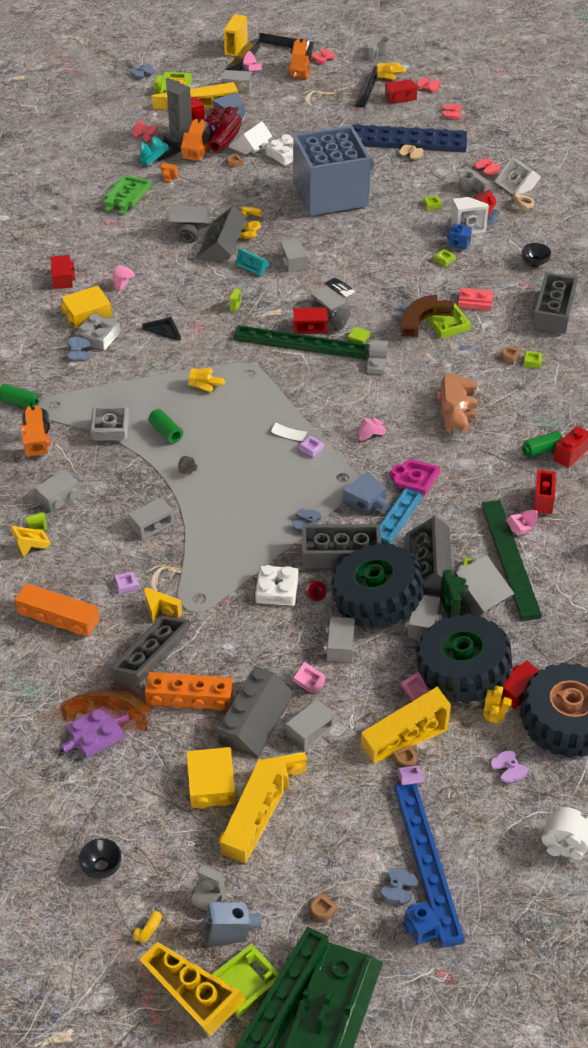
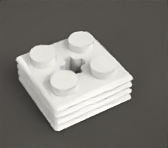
M285 134L266 145V154L283 165L293 162V138L290 135Z
M271 565L259 566L255 592L256 603L294 606L298 585V568L289 566L275 567Z

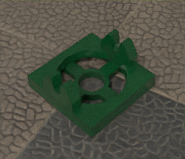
M450 569L443 570L440 599L448 619L465 613L466 609L461 608L463 607V602L461 601L460 594L466 592L469 587L468 585H463L466 584L465 578L453 577Z

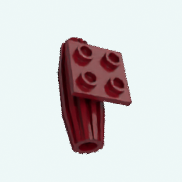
M230 106L221 110L216 108L211 110V113L205 118L204 121L216 127L208 143V147L213 153L221 152L237 136L242 125V118L236 113L238 107L232 108Z

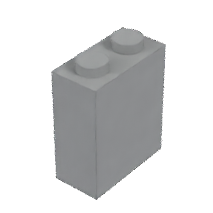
M169 206V209L166 211V218L172 224H210V209L199 206Z
M487 555L482 558L477 556L469 562L468 566L464 567L461 565L453 571V577L466 579V584L463 585H468V590L460 595L475 617H482L507 602L514 595V592Z

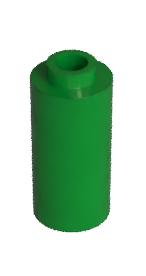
M5 383L0 386L1 401L26 409L29 406L33 408L39 403V398L34 392Z
M156 409L150 413L149 423L171 444L180 441L183 436V430L163 410Z
M554 431L525 440L521 447L522 452L528 458L554 451L556 444L563 436L559 431Z

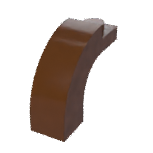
M428 295L415 300L407 307L403 314L401 336L418 337L420 323L429 316H453L454 301H438V295Z

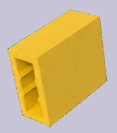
M234 14L224 28V53L230 56H237L248 41L247 16Z
M99 286L61 297V311L63 314H66L68 322L72 323L75 329L79 328L91 314H98L104 318L112 317L111 303Z
M231 747L187 751L191 808L203 809L211 806L225 807L236 804Z

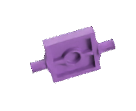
M102 706L67 724L66 729L72 740L61 744L62 750L66 753L76 747L88 758L125 738L124 732L119 725L130 720L127 712H124L114 717Z

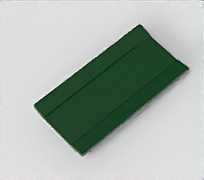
M328 942L286 1014L273 1048H354L383 962L372 956Z

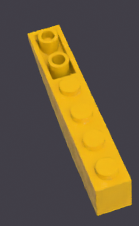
M234 82L190 89L191 98L198 97L204 104V108H212L213 99L238 93ZM167 93L151 95L153 109L168 110Z

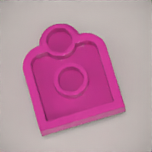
M407 460L402 465L393 466L390 471V477L394 480L397 488L402 490L408 488L426 496L440 474V466L416 460Z

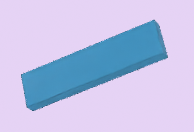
M408 488L404 489L380 524L381 543L383 545L392 544L421 501L422 493Z

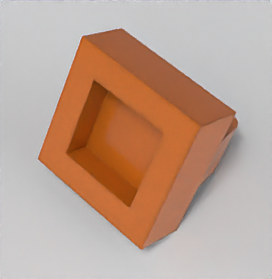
M162 162L160 168L163 177H165L164 182L170 183L172 179H177L179 175L177 165Z

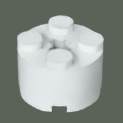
M558 807L555 809V812L550 811L542 834V842L547 847V852L552 856L563 855L575 860L583 859L588 849V816L585 819L580 816V811L569 807Z

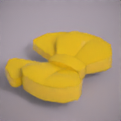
M251 221L244 224L245 227L242 230L245 232L240 233L241 236L239 238L251 239L256 237V230L261 227L260 222Z

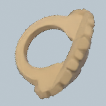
M513 193L514 202L523 211L526 212L529 208H533L534 201L530 197ZM520 199H527L531 203L522 202Z

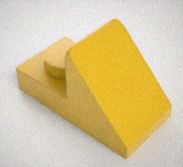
M11 526L10 528L14 541L23 557L27 555L31 547L47 549L51 544L43 530Z
M147 587L144 589L145 603L152 622L156 620L161 612L175 618L181 616V600Z
M305 752L263 759L284 768L285 789H289L288 775H298L302 772H307Z

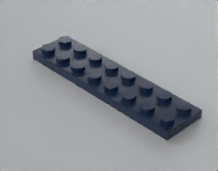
M352 125L361 138L362 144L366 147L401 149L404 145H413L423 150L466 152L467 131Z

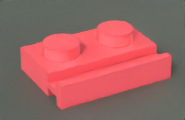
M460 288L458 308L491 311L493 291Z

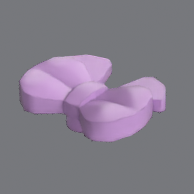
M504 751L497 758L493 757L491 761L493 770L505 767L506 771L500 778L503 782L510 784L519 782L527 776V767L518 764L515 759L516 754L512 751Z

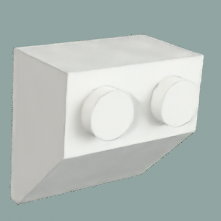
M260 122L232 142L229 147L246 155L249 152L255 153L260 149L259 145L263 147L269 142L268 139L272 135L264 123Z
M512 157L495 182L511 194L517 193L521 195L532 190L541 176L515 157Z
M470 197L453 199L451 227L454 224H461L471 227L472 234L486 232L489 205Z

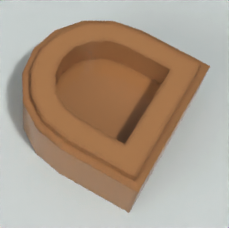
M233 154L226 158L228 167L237 168L244 165V161L238 154Z
M506 347L501 351V359L510 364H514L521 355V350L513 347Z
M411 745L391 753L393 761L399 768L415 766L417 763V754Z
M322 893L310 905L311 917L318 922H326L338 912V906Z

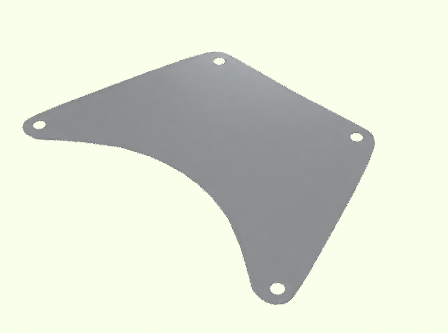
M251 363L208 366L213 370L211 376L223 378L225 381L223 386H212L213 391L211 393L189 386V374L191 371L189 369L70 391L42 399L38 406L48 412L49 420L90 431L92 409L94 407H128L129 425L127 439L116 442L134 451L152 465L165 479L180 505L185 525V551L178 587V599L181 600L184 608L192 612H203L219 603L257 574L259 566L268 565L301 539L302 533L299 530L296 531L292 524L295 520L304 521L303 518L296 516L298 510L304 508L305 510L320 512L321 520L315 522V525H318L343 503V489L359 478L354 469L301 415L270 377L259 366ZM247 370H252L255 372V375L247 378L243 373ZM56 401L60 403V407L50 409L48 404ZM156 409L163 410L183 430V436L180 441L171 444L149 423L150 413ZM275 423L291 429L306 431L307 434L304 440L312 436L323 442L324 448L312 458L299 450V444L303 441L276 435L271 430ZM343 473L349 476V480L339 482L336 477ZM196 594H204L206 601L197 604L193 602L192 598Z

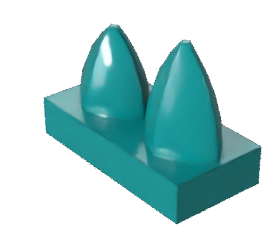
M153 136L151 147L141 142V155L137 157L138 161L149 166L169 150V147L158 137Z
M243 248L238 250L236 265L259 276L264 275L265 268L269 266V262L266 259Z

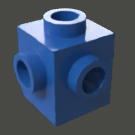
M454 224L447 233V239H449L448 246L467 250L471 242L472 228L461 224Z
M427 901L420 904L414 903L405 910L404 921L402 922L403 927L408 935H412L417 946L439 936L440 923L438 922V914L434 908H430Z

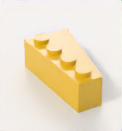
M435 687L361 732V746L372 763L375 764L390 757L391 753L408 745L413 747L448 731L451 704L440 689Z
M258 759L237 807L229 819L228 826L219 837L218 844H220L222 855L246 864L284 793L283 767Z
M159 942L154 944L139 959L209 1036L246 1001L241 991L226 984L218 977L209 974L198 965L189 962Z

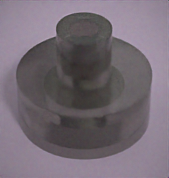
M183 456L178 463V471L184 475H190L198 468L194 458L189 456Z

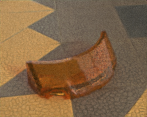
M115 688L88 690L61 703L63 719L66 721H74L76 715L80 712L87 714L89 706H104L105 708L129 710V718L136 721V728L147 730L152 714L150 707L140 697L128 691Z

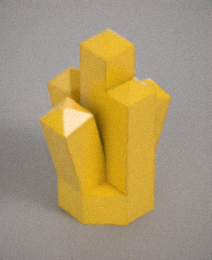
M378 63L377 66L378 79L394 81L397 74L406 72L405 67H401L400 63Z
M210 367L202 369L192 368L189 374V386L199 388L208 393L213 391L212 386H223L225 381L223 378L211 376L213 370Z
M495 686L494 691L487 689L483 716L488 722L498 723L504 720L506 712L511 707L512 699L504 697L501 701L503 687Z

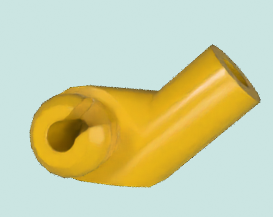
M243 206L239 209L245 217H247V214L257 217L262 215V209Z
M153 911L144 928H136L134 930L133 939L140 941V944L146 943L156 931L162 919V914L158 911Z

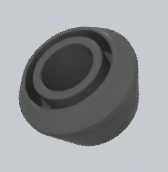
M192 223L183 224L177 231L179 239L184 243L196 242L199 236L197 227Z
M338 308V310L334 309L331 313V323L337 330H341L347 323L351 315L350 310Z

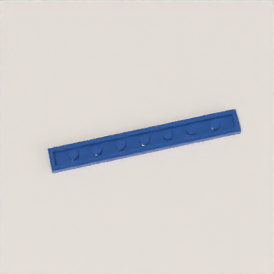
M417 784L394 785L395 795L427 903L430 908L435 909L439 917L440 929L438 940L440 946L445 948L464 944V935Z

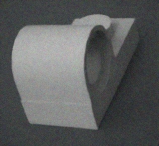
M375 36L368 49V60L374 61L378 54L386 55L389 53L390 39L388 37Z
M471 168L460 173L459 189L461 191L469 192L475 190L477 193H482L489 190L490 182Z
M371 340L367 365L368 374L384 375L388 355V341Z
M202 864L198 871L199 885L193 894L191 904L207 912L209 903L223 902L226 897L223 874Z

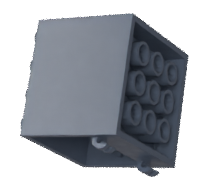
M352 125L293 135V183L310 216L369 206L370 170L375 167V163L369 156L361 142V138Z

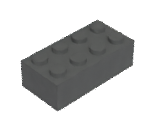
M545 272L532 328L566 334L578 277Z
M380 524L302 525V569H336L337 565L341 564L342 559L345 556L348 557L354 550L362 549L367 545L372 546L381 543Z

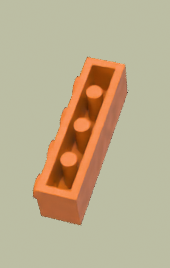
M28 583L25 584L14 600L16 611L20 615L54 625L60 629L72 631L77 635L89 637L100 620L98 606Z
M149 672L145 691L147 705L171 706L175 708L229 710L233 698V677Z

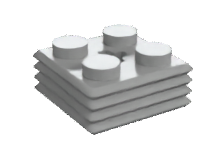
M91 314L75 332V336L83 339L86 338L92 347L105 350L121 332V328H119L120 323L111 318Z
M94 407L92 409L90 426L91 440H126L129 425L128 407Z

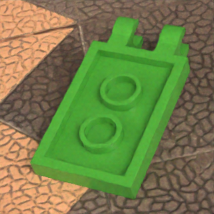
M123 175L105 195L104 203L107 204L105 211L111 212L113 206L117 205L121 207L118 213L125 215L128 207L133 208L151 188L152 181Z

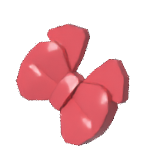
M321 49V54H312V58H315V61L319 64L326 63L328 58L335 59V54L332 51H328V49Z
M421 78L417 83V88H426L430 92H436L441 83L438 80L431 82L429 78Z
M446 104L443 106V109L450 110L442 111L444 117L454 120L461 118V113L458 111L462 110V106L457 104Z
M139 121L135 124L132 133L135 138H138L143 133V140L148 141L152 139L157 129L155 125L148 127L145 126L143 121Z
M487 158L475 164L476 169L485 168L483 173L487 175H494L500 171V165L493 164V161Z

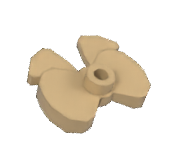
M404 145L399 150V155L405 156L409 153L411 154L410 159L416 160L423 156L424 150L413 145Z

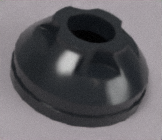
M530 243L522 249V258L533 267L543 265L550 260L551 250L544 244Z
M105 838L94 839L88 842L79 854V864L83 872L95 879H104L113 875L119 869L122 859L119 846L112 840ZM100 860L108 862V866L102 870L95 868V864Z

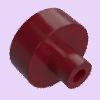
M312 580L305 586L307 598L314 601L324 598L326 587L322 582Z

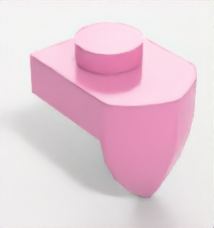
M248 51L243 60V69L256 73L257 70H262L261 64L257 63L254 55Z
M122 265L116 267L113 274L115 289L121 291L129 282L128 278L135 277L131 269Z
M364 418L359 428V441H365L373 434L384 436L387 429L376 418Z
M527 510L521 514L511 515L506 521L516 535L525 534L535 526L537 511Z
M304 662L292 681L308 692L316 693L323 688L325 675Z
M419 672L400 684L411 701L431 691L425 685L424 679Z

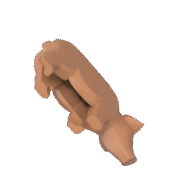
M457 374L443 376L440 391H437L436 401L440 402V413L444 417V426L449 434H451L453 429L467 433L469 430L468 419L476 418V410L469 408L477 409V399L467 396V394L475 393L477 382Z

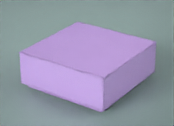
M309 436L299 444V450L312 458L324 448V443L312 436Z
M133 571L114 576L119 594L138 590V584Z
M419 766L397 769V775L402 785L424 782L423 773Z

